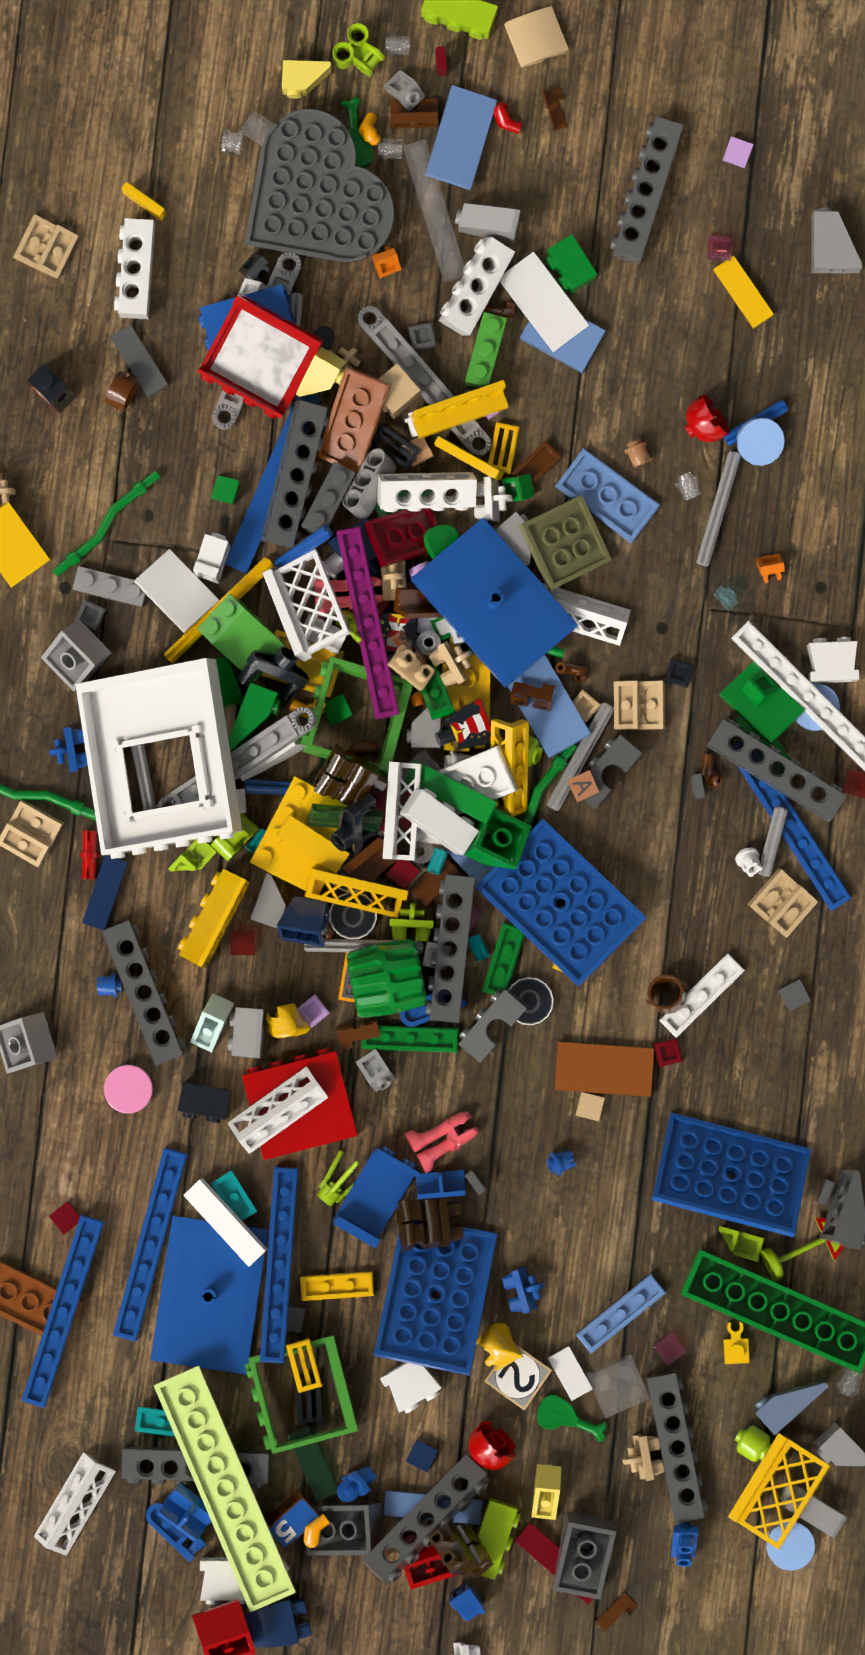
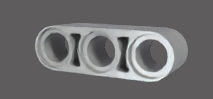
M377 448L369 452L344 495V507L357 519L367 518L377 504L378 474H394L395 462L382 449Z
M796 1484L793 1485L796 1499L805 1497L807 1491ZM789 1486L783 1487L778 1495L779 1503L792 1500ZM814 1495L800 1518L833 1538H836L848 1518ZM793 1503L782 1505V1507L795 1514Z

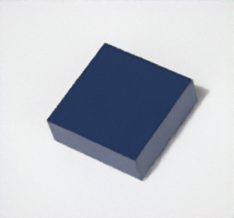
M416 1439L406 1462L428 1472L438 1449Z

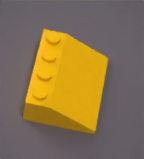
M294 776L250 863L306 891L311 868L330 873L332 871L278 837L276 833L290 814L331 841L330 834L338 829L340 813L347 805L342 804L337 799L332 800L330 796H321L314 791L313 784ZM315 880L312 893L320 895L325 882Z
M225 869L221 873L216 872L211 882V885L214 886L212 892L205 894L200 904L203 907L200 915L195 914L189 925L192 931L188 937L184 936L178 946V949L181 950L180 956L202 968H207L250 882Z

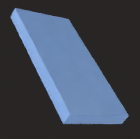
M454 85L451 86L426 169V176L468 190L471 189L497 100Z
M584 448L555 485V488L570 499L582 495L590 513L631 544L660 506L659 503Z
M545 655L514 681L534 685V687L542 688L543 683L555 686L550 711L533 708L535 697L530 696L527 697V707L519 705L549 759L591 735ZM512 682L508 686L510 692L512 691L514 682Z

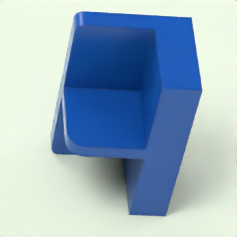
M464 1170L419 1173L416 1177L418 1199L466 1195Z
M180 1483L169 1493L158 1512L160 1517L194 1541L199 1540L207 1525L212 1522L203 1500Z
M469 1580L449 1594V1603L454 1610L457 1609L465 1621L471 1620L479 1613L482 1615L486 1613L484 1601Z

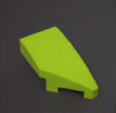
M195 840L168 869L170 871H196L203 869L216 855L217 851L211 846L210 842L198 843V840Z
M719 1226L720 1233L735 1256L759 1262L765 1238Z

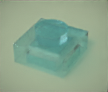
M721 585L713 594L729 612L738 604L736 600L737 595L729 587L725 589Z

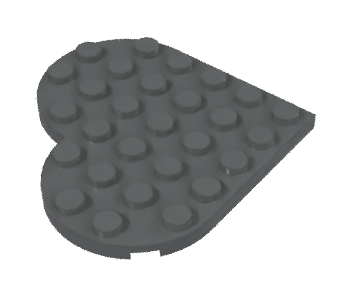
M313 109L297 110L287 114L270 128L262 144L245 245L343 263L358 262L369 258L379 251L392 232L395 218L393 200L387 187L372 172L356 166V149L353 139L345 126L335 117L323 111Z

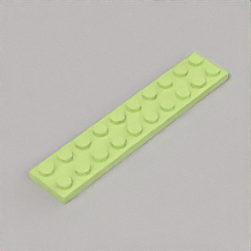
M198 1365L155 1384L154 1388L250 1612L296 1593L200 1366Z

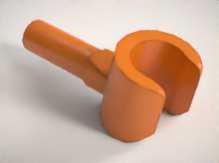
M421 691L415 692L411 696L412 707L425 705Z

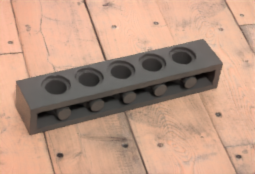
M657 116L654 123L649 122L645 136L650 138L647 146L642 145L638 159L642 160L640 168L635 167L631 180L635 182L633 191L628 190L624 204H628L626 213L621 212L617 226L621 227L619 236L614 235L610 249H614L613 257L640 265L680 139L683 124ZM663 141L666 144V148L658 150L654 147L653 143ZM650 163H655L658 165L659 170L657 172H650L646 166ZM644 185L649 186L652 189V193L644 195L640 192L639 188ZM641 208L644 210L645 215L643 217H636L633 215L632 210ZM633 230L638 234V238L629 240L625 233Z
M301 400L294 403L261 541L285 548H293V545L298 543L300 531L297 529L299 521L304 519L306 508L303 505L305 498L309 497L312 487L309 484L311 474L314 475L317 468L316 453L321 450L323 438L320 436L322 428H326L329 414H326V407ZM305 422H309L312 425L313 430L310 435L305 434L303 431ZM300 445L304 446L307 450L305 458H300L297 454V449ZM295 468L301 473V478L298 482L294 481L291 476ZM288 492H292L295 495V502L292 505L286 502V494ZM283 515H286L290 521L287 528H283L280 525V518Z
M723 719L706 747L825 821L830 822L846 798V795L842 793L843 789L834 783L828 785L823 782V777L813 770L807 772L801 768L802 764L792 757L789 760L780 755L782 751L773 745L767 747L762 744L759 736L752 732L746 734L740 730L741 726L731 719L725 721ZM731 738H739L742 741V748L738 750L732 748L730 745ZM753 750H758L762 753L763 759L761 762H754L751 759V752ZM773 763L782 765L783 773L781 775H775L772 772L771 766ZM798 775L803 779L802 788L793 786V776ZM814 788H819L823 791L824 798L822 801H817L813 798L812 791Z
M446 875L445 880H440L439 894L444 896L443 904H438L436 918H440L441 923L440 928H435L434 942L438 943L437 952H432L431 966L436 968L435 976H430L428 990L433 991L432 1000H427L426 1014L430 1015V1020L459 1023L475 880L473 877ZM457 894L462 898V904L459 907L450 906L448 898L451 895ZM455 918L458 920L460 926L456 931H449L446 928L445 923L448 919ZM447 942L454 943L457 947L456 953L446 955L443 952L444 944ZM450 966L453 968L454 976L451 979L446 980L441 977L440 970L443 967ZM447 990L451 993L452 999L449 1003L443 1004L439 1002L437 995L440 991Z
M128 920L103 930L102 933L155 1066L183 1056V1050L186 1049L182 1036H177L174 1027L177 1026L173 1014L167 1013L165 1005L168 1004L164 991L159 992L156 983L159 982V978L155 969L149 968L147 960L150 959L146 946L141 947L138 938L142 936L137 924L132 925L131 921ZM129 940L133 943L134 950L126 955L122 952L121 946L123 942ZM134 963H139L143 967V972L138 977H134L130 972V968ZM144 985H148L152 990V994L148 999H143L139 995V990ZM154 1007L158 1008L161 1012V1017L156 1022L151 1021L148 1017L149 1010ZM161 1030H166L170 1035V1039L166 1044H161L157 1040V1034Z
M675 1371L646 1376L675 1523L704 1518L703 1511H707L705 1496L700 1497L698 1487L703 1486L700 1472L695 1473L694 1463H697L698 1459L696 1449L690 1447L689 1439L693 1438L691 1424H686L684 1415L688 1414L686 1400H681L680 1391L684 1390L681 1376H676ZM671 1392L674 1394L675 1398L671 1404L662 1403L661 1398L664 1393ZM671 1416L679 1418V1424L675 1428L666 1426V1421ZM676 1440L684 1443V1448L680 1452H673L671 1450V1444ZM681 1464L687 1465L689 1468L688 1473L685 1476H678L675 1472L677 1466ZM686 1488L693 1490V1496L689 1500L680 1498L681 1491Z
M124 1446L122 1449L121 1478L127 1479L128 1483H142V1479H149L153 1484H166V1480H176L177 1485L179 1483L190 1485V1481H194L180 1448ZM236 1450L240 1462L247 1463L251 1467V1472L246 1475L251 1487L261 1488L263 1484H268L270 1451ZM145 1459L150 1460L154 1465L153 1470L149 1472L144 1471L141 1468V1461ZM169 1460L175 1461L178 1465V1470L176 1472L167 1471L165 1463Z
M465 1455L363 1559L365 1565L386 1586L390 1582L394 1583L402 1575V1570L408 1564L412 1565L418 1559L419 1552L425 1546L429 1547L432 1545L429 1536L436 1530L441 1529L446 1523L452 1524L454 1521L453 1517L459 1511H465L471 1504L470 1500L487 1488L489 1482L487 1473L470 1457ZM461 1482L468 1483L467 1489L459 1491L456 1488ZM443 1500H451L449 1507H439ZM425 1518H434V1522L431 1525H422ZM412 1534L417 1536L415 1542L411 1544L405 1543L407 1536ZM391 1553H400L396 1561H388Z

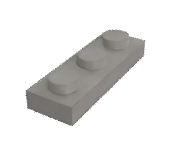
M78 566L72 588L74 591L142 608L146 594L134 582L135 580Z

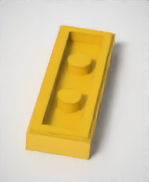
M734 256L714 268L713 271L753 329L774 315Z
M438 436L434 443L440 449L496 480H501L505 473Z
M290 814L276 833L278 837L335 874H337L349 856L348 852L338 850L331 841Z
M373 1271L300 1276L302 1301L374 1296Z

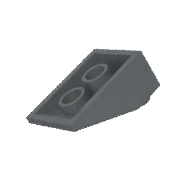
M841 1169L827 1212L825 1225L819 1237L820 1239L845 1248L858 1250L865 1244V1206L860 1172Z
M382 1502L312 1505L320 1515L324 1514L330 1524L320 1531V1540L316 1547L309 1548L306 1546L307 1556L368 1555L384 1538Z
M567 1511L552 1588L554 1591L601 1599L617 1532L613 1520Z

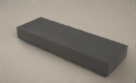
M131 324L110 337L135 378L139 379V384L148 399L168 387L166 380Z

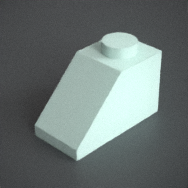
M212 993L202 1011L190 1043L212 1053L234 1003Z

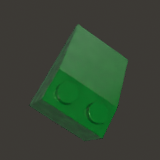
M250 683L228 739L230 753L254 736L271 720L273 715H278L282 705L278 693Z

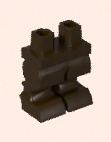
M335 744L314 779V791L321 796H330L332 800L337 799L342 804L348 806L359 801L365 794L369 793L371 787L382 792L388 783V778L378 772L377 765L370 764L359 756L347 759L345 750L338 744ZM371 794V795L375 798V800L377 801V796Z
M446 1198L423 1201L418 1199L415 1202L403 1200L397 1202L396 1214L401 1253L412 1250L415 1244H419L425 1249H431L441 1246L448 1247L451 1242L463 1239L462 1224L450 1225L449 1218H458L461 1215L459 1202H447ZM412 1221H417V1222L419 1223V1225H415V1224H413V1223H411V1222H412Z
M446 1523L441 1529L436 1530L429 1536L430 1542L436 1547L441 1556V1561L444 1566H447L452 1575L456 1573L466 1575L472 1572L473 1576L477 1579L494 1564L469 1523L465 1526L460 1524L457 1527L454 1524Z

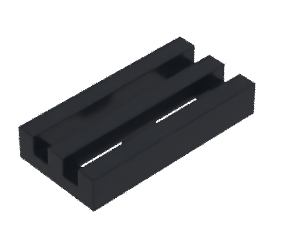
M382 423L372 441V445L382 449L391 459L407 470L412 468L413 462L417 460L418 454L422 452L421 448L386 423ZM386 431L387 433H389L395 439H397L402 444L411 449L413 453L407 451L405 448L400 446L398 443L389 438L383 432ZM379 438L387 442L389 445L394 447L396 450H398L400 453H402L409 459L407 461L402 459L396 453H394L389 448L378 441Z
M299 1373L301 1380L302 1378H304V1374ZM309 1373L310 1378H315L313 1373ZM296 1386L298 1423L322 1422L321 1387L316 1388L317 1416L312 1417L311 1390L306 1391L307 1417H303L302 1392L298 1393Z

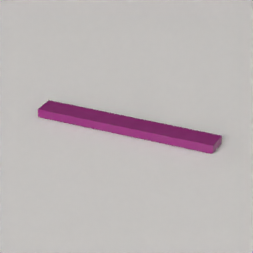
M359 526L339 530L336 533L357 634L362 638V641L359 643L375 720L399 715V709L390 666L387 665L388 657L361 528Z

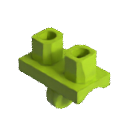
M410 902V909H400V916H410L409 920L390 919L393 940H406V930L408 927L416 928V941L428 942L431 929H433V921L414 920V917H424V910H415L414 902Z

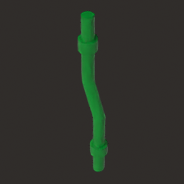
M155 470L141 482L138 480L134 483L130 491L109 507L95 535L74 552L71 550L65 555L66 558L52 569L56 577H59L71 566L75 567L81 562L80 559L103 541L116 514L136 497L143 496L148 492L146 489L161 478Z
M575 745L565 749L550 763L552 766L534 788L522 822L529 825L532 824L544 790L559 771L562 772L567 766L566 762L577 749Z
M0 784V794L13 800H47L71 810L70 813L74 815H83L96 821L95 810L86 807L85 803L75 800L74 802L48 790H14Z

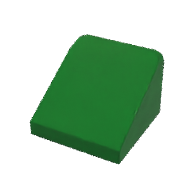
M530 474L502 479V484L505 486V495H512L513 501L511 502L523 501L534 497Z
M218 476L211 499L234 506L241 482L236 479Z
M765 671L749 679L742 688V691L755 706H759L779 690V687Z
M343 694L325 702L324 711L331 726L353 717Z

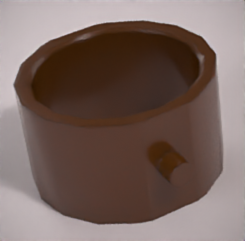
M119 371L108 389L105 403L112 406L115 411L120 410L124 412L130 405L137 390L139 379L130 376V372L124 373Z
M659 975L649 984L647 992L649 999L646 1002L647 1004H652L661 1013H676L685 1004L687 984L682 985L680 980L673 975ZM666 982L677 984L680 987V996L674 1004L664 1007L655 1003L654 993L658 986Z

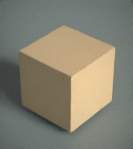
M395 364L379 378L392 384L383 412H387L393 420L421 397V390L398 364Z

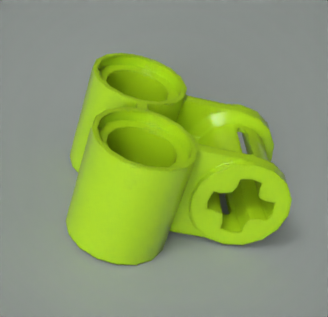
M356 23L348 29V43L340 42L335 45L333 61L340 69H348L355 65L363 74L371 77L373 69L380 61L385 59V56L377 48L369 44V32L365 25ZM356 33H361L365 37L362 41H355L352 39V36ZM343 51L350 54L346 60L339 59L337 55Z
M243 812L240 814L242 832L234 833V838L220 839V836H217L211 844L228 862L260 830Z

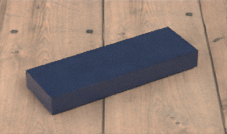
M107 855L104 856L82 921L83 924L106 930L128 862L111 859Z

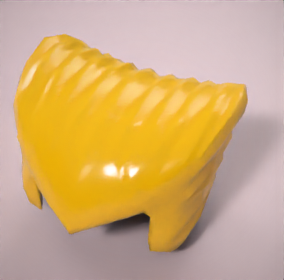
M294 1003L278 1006V1012L275 1013V1017H270L269 1013L266 1014L268 1025H265V1029L272 1037L279 1039L306 1034L310 1030L309 1024L304 1020Z
M506 1323L491 1324L477 1339L476 1345L479 1344L491 1354L486 1359L485 1364L487 1366L498 1365L494 1371H499L508 1364L524 1357L515 1346L510 1328Z

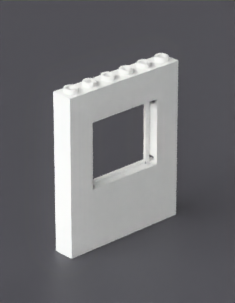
M204 658L76 684L101 855H111V859L125 857L126 852L132 851L133 855L147 853L148 848L154 847V851L169 849L168 845L176 844V847L189 846L192 840H198V843L212 842V837L220 836V839L234 838V833L242 832L216 659ZM190 735L200 801L133 813L123 748Z

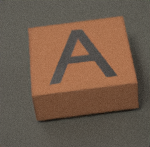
M590 770L567 780L577 802L599 793Z

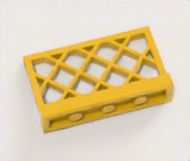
M779 1433L728 1517L780 1550L831 1466L785 1435ZM793 1447L799 1451L801 1462L788 1465L786 1455L790 1448ZM804 1455L810 1458V1460L805 1461ZM816 1462L822 1466L818 1476L808 1477L806 1464ZM802 1465L805 1479L792 1482L789 1468ZM785 1469L788 1483L775 1485L774 1475L776 1471ZM806 1482L807 1494L805 1497L796 1499L793 1485ZM789 1486L792 1500L779 1503L777 1489ZM773 1490L776 1504L763 1506L762 1494L765 1491ZM793 1503L795 1514L792 1518L783 1520L780 1506ZM776 1507L779 1521L767 1523L764 1510ZM760 1511L763 1525L752 1526L746 1521L752 1512ZM780 1524L782 1535L776 1542L770 1538L768 1527ZM764 1528L765 1534L758 1529Z

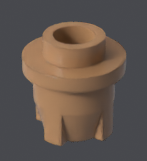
M638 439L627 444L628 449L624 452L629 455L633 468L651 461L646 448L647 442L641 443V440Z

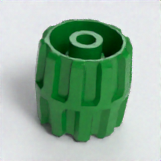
M414 940L377 943L347 953L348 971L359 1017L391 1015L426 1004L425 984Z

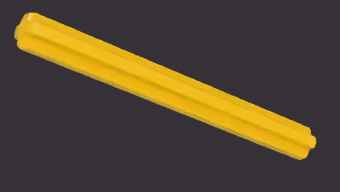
M264 557L164 653V656L171 663L180 658L203 635L197 628L227 595L231 594L241 599L264 577L263 573L273 568V563L267 557Z

